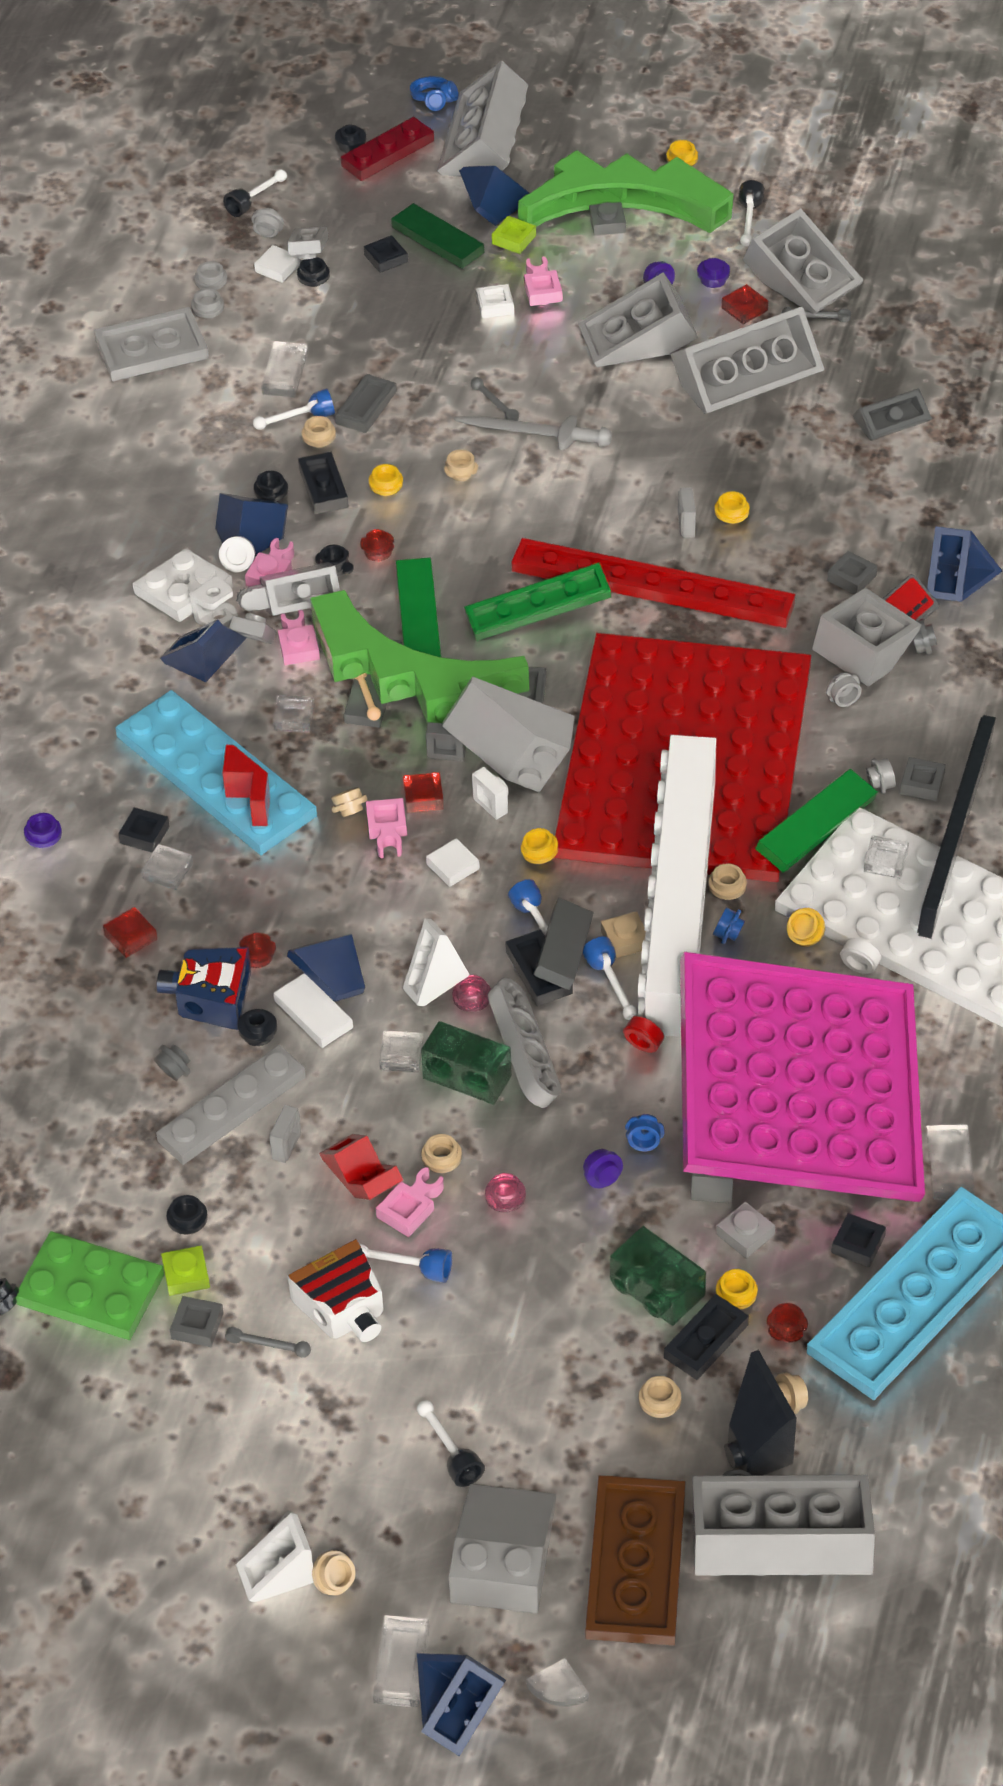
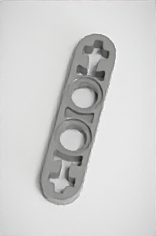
M503 978L489 991L488 1000L524 1095L534 1105L546 1108L561 1094V1085L527 995L515 981Z

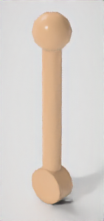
M363 673L355 679L360 684L368 707L367 717L372 721H376L381 717V711L374 705L365 680L367 673Z

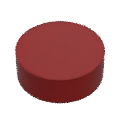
M640 1016L631 1017L623 1030L625 1038L632 1046L647 1053L656 1052L665 1039L664 1033L655 1023Z

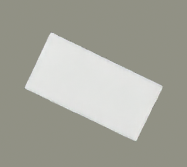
M305 973L274 992V1001L321 1048L353 1028V1020Z

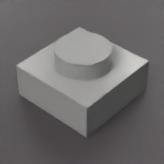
M246 613L245 618L233 615L229 627L246 638L269 644L273 643L276 630L266 624V618L251 613Z
M745 1201L717 1225V1235L747 1259L775 1235V1225Z

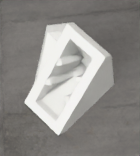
M426 918L424 919L403 986V990L417 1006L427 1005L470 976L447 935L432 919Z
M287 1511L268 1535L236 1564L249 1601L257 1602L314 1583L312 1578L313 1563L311 1549L297 1514Z

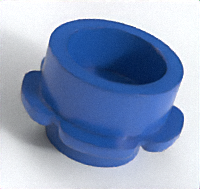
M727 907L724 910L712 934L722 939V944H725L728 938L734 942L737 939L745 923L744 920L739 918L741 910L738 909L735 912Z
M650 1114L631 1117L625 1125L627 1130L626 1138L630 1146L642 1152L655 1149L660 1143V1138H663L665 1134L664 1125L658 1123L657 1118Z

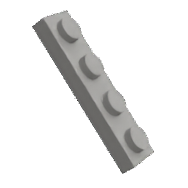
M278 1045L156 1132L158 1143L182 1165L186 1164L306 1077L305 1067Z

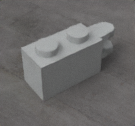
M326 562L259 577L261 584L250 586L243 590L240 589V592H237L236 601L241 608L243 607V610L253 612L254 609L256 611L266 609V612L272 616L311 608V597L340 591L336 567Z

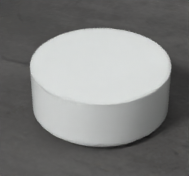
M234 536L227 539L221 545L219 559L227 570L242 572L253 563L255 549L247 538Z
M858 938L848 939L840 952L843 963L851 970L861 974L873 973L881 961V954L877 948L869 942Z

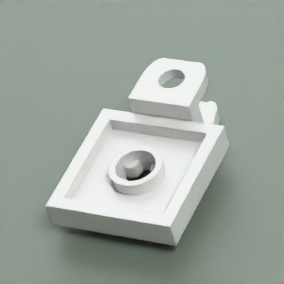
M187 548L132 583L135 595L178 622L193 614L195 622L204 626L217 620L214 617L225 615V617L218 620L227 627L230 625L233 615L238 616L236 608L226 602L227 599L233 597L231 575Z

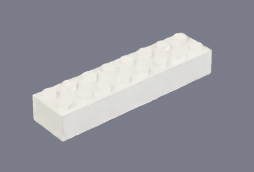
M671 735L669 750H662L660 772L662 775L661 781L658 784L657 804L659 805L658 812L655 814V843L652 844L651 854L652 875H649V905L645 913L646 934L645 940L642 943L641 964L643 965L638 983V1016L655 1023L662 1030L664 1036L681 1037L680 959L684 952L700 954L715 791L716 738Z

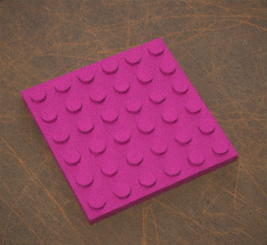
M684 952L680 959L683 1172L920 1202L925 1196L913 984Z

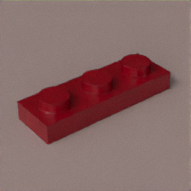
M413 116L342 155L341 167L360 181H363L434 141V131Z

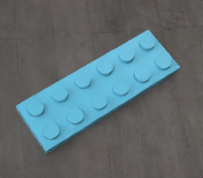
M170 690L115 727L117 738L260 856L317 817V809L312 802L173 690ZM226 745L236 746L268 773L270 789L268 826H252L250 798L225 797L223 765Z
M960 1187L807 1344V1354L866 1396L875 1400L1003 1265V1214L963 1187Z

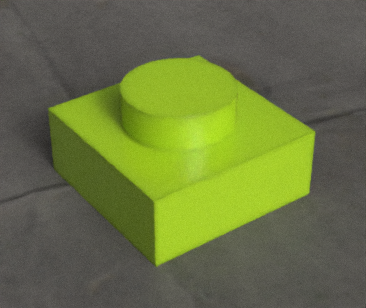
M507 216L492 233V244L521 254L536 237V225Z
M202 1245L161 1253L169 1296L210 1288Z

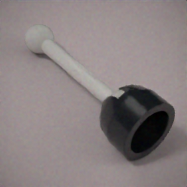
M279 169L272 178L249 192L244 189L230 191L223 199L226 210L234 217H240L245 214L252 205L250 198L276 182H284L287 178V173Z
M755 180L745 181L739 187V201L742 206L747 208L744 234L740 238V243L745 247H748L753 239L750 235L753 207H759L765 195L763 184Z
M428 1400L421 1401L417 1406V1412L420 1416L428 1419L451 1455L448 1457L447 1469L456 1486L467 1487L478 1481L485 1471V1465L479 1456L470 1449H458L433 1413V1404Z

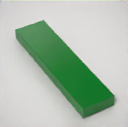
M431 557L396 560L404 646L412 650L441 657Z
M596 563L464 606L475 640L479 641L611 598L612 596L601 565Z
M849 769L760 839L755 849L784 873L833 834L859 808L864 809L874 801L878 791L852 769Z

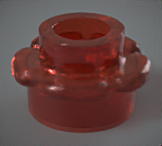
M375 529L368 532L366 537L361 539L360 547L364 550V554L369 560L376 562L384 561L392 554L394 537L384 530Z
M258 932L246 935L239 942L240 947L249 948L250 965L252 968L267 966L272 961L273 955L276 952L275 942L271 941V937L265 933Z
M792 1303L777 1305L766 1320V1324L769 1326L768 1333L777 1341L797 1342L803 1337V1331L808 1329V1320L802 1309ZM783 1324H789L791 1326L786 1328L783 1326Z

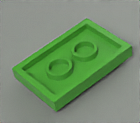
M50 1231L19 1287V1293L15 1297L17 1300L16 1304L131 1340L164 1277V1269L162 1265Z

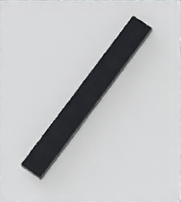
M983 715L980 718L922 905L917 930L918 936L932 939L990 749L996 717Z

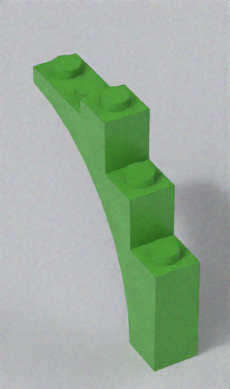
M576 150L567 157L560 159L554 165V178L547 180L542 186L530 194H526L518 201V219L537 227L546 221L569 213L589 210V205L621 202L623 208L644 209L667 214L690 222L711 233L732 218L734 193L678 157L653 171L626 153L604 168Z
M345 590L310 598L313 625L334 682L356 678L363 673L370 674L381 704L417 696L427 725L428 722L443 723V720L472 676L517 694L529 691V668L525 656L500 660L474 661L433 656L397 643L372 627L355 609Z

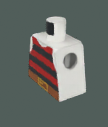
M356 1239L288 1275L290 1299L330 1338L337 1339L353 1330L361 1342H368L380 1333L381 1325L376 1320V1317L380 1316L383 1312L382 1291Z

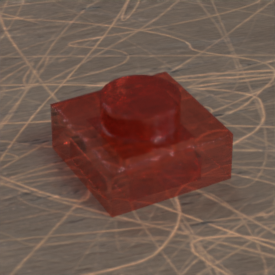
M746 284L724 296L721 308L744 325L767 312L769 301Z
M440 772L403 776L407 813L444 810Z
M135 907L103 925L104 936L125 958L157 940L156 929Z

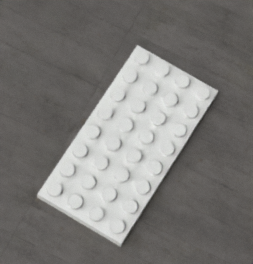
M859 808L836 829L776 899L775 911L789 918L793 912L800 908L816 910L825 921V937L843 946L851 938H858L869 942L881 954L880 965L1003 1027V878L957 856L932 939L918 936L917 930L921 909L940 847L871 812Z

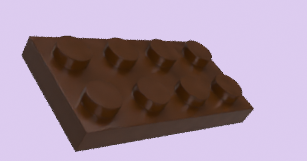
M598 1476L585 1639L675 1646L686 1481Z

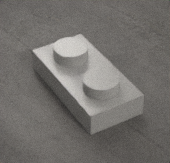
M327 226L295 228L287 242L289 255H298V259L316 258L317 253H322L328 241Z

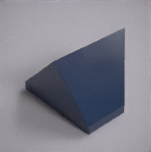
M468 166L459 170L474 210L494 226L518 210V201L526 194H530L496 166Z
M220 493L215 529L222 544L234 536L245 537L253 544L255 556H257L259 552L261 553L270 547L273 539L279 538V541L284 539L288 504Z
M935 527L927 590L935 599L962 602L1003 572L972 531Z
M217 619L180 636L160 659L170 667L203 682H207L247 638L222 625Z
M352 934L288 950L287 957L334 1002L364 993L365 984Z
M417 1653L423 1725L421 1732L460 1756L506 1679L469 1655Z

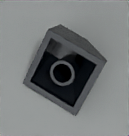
M759 1350L751 1352L729 1423L728 1443L724 1445V1450L733 1469L739 1468L750 1473L752 1476H763L793 1464L797 1417Z

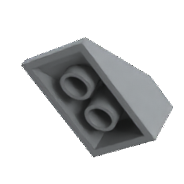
M801 208L754 237L743 258V261L763 284L800 307L803 306L805 310L813 315L849 293L864 281Z
M664 272L578 322L596 367L670 355L698 338L681 297Z
M472 676L443 720L442 727L504 779L540 792L570 750L575 716Z
M470 1484L455 1537L450 1565V1603L538 1613L556 1494Z

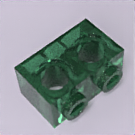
M438 1021L421 1048L423 1079L495 1105L512 1076L511 1047Z
M645 1226L636 1231L610 1256V1280L614 1287L622 1294H630L642 1303L647 1312L653 1317H661L672 1326L706 1294V1271Z

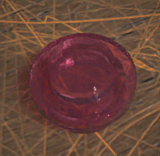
M470 975L453 988V1002L459 1009L466 1012L483 1010L489 1005L488 993L491 988L482 977Z
M501 1173L494 1176L485 1189V1200L489 1207L502 1213L513 1212L519 1209L526 1199L525 1186L515 1175L510 1173Z

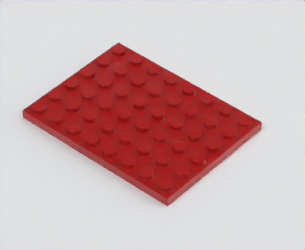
M596 633L555 833L558 841V853L554 858L652 869L651 854L652 844L655 843L654 825L655 814L658 812L659 805L657 804L658 784L661 781L662 775L660 772L662 750H669L671 735L716 738V773L707 875H711L719 865L734 864L742 870L746 879L778 883L780 870L755 848L760 839L786 820L789 815L812 655Z

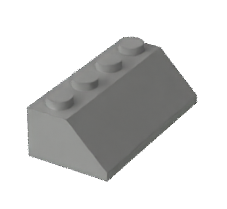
M503 61L499 62L459 93L437 169L441 175L461 177L459 170L468 166H496L501 171L508 166L511 160L509 157L511 148L516 141L515 133L521 122V111L526 103L525 96L528 84Z
M803 306L671 353L681 386L704 414L824 371Z
M868 1475L692 1476L695 1576L873 1575L875 1530Z

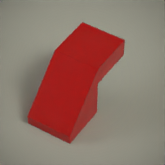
M226 745L223 765L225 797L250 798L252 826H268L270 807L268 773L236 746Z
M351 1134L319 1153L324 1163L354 1198L371 1200L403 1181L397 1166L381 1164L367 1135Z

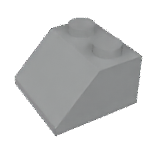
M864 588L821 615L812 650L845 672L850 673V675H856L859 681L866 686H870L893 669L919 632L921 624L867 588Z

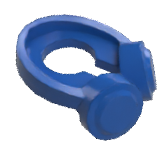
M429 76L419 78L410 85L412 98L417 101H424L427 108L432 111L441 110L446 102H454L459 96L456 84L441 77ZM428 88H436L428 92H422L423 90Z

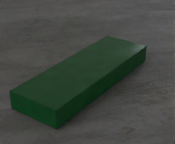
M412 203L391 218L392 228L462 269L485 253L482 242L415 203Z

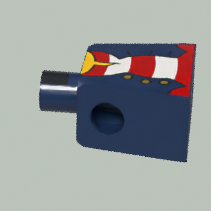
M249 948L188 950L184 954L180 971L159 970L157 993L176 994L178 1014L182 1018L238 1030V1021L242 1016L251 976Z

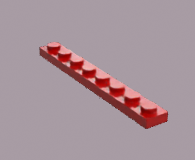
M526 538L521 539L511 561L512 572L545 579L600 563L612 593L781 628L787 627L795 605L796 594Z

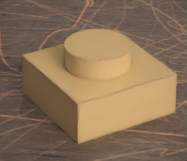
M637 911L601 921V933L611 940L615 948L616 958L642 951V943L645 940L646 931Z

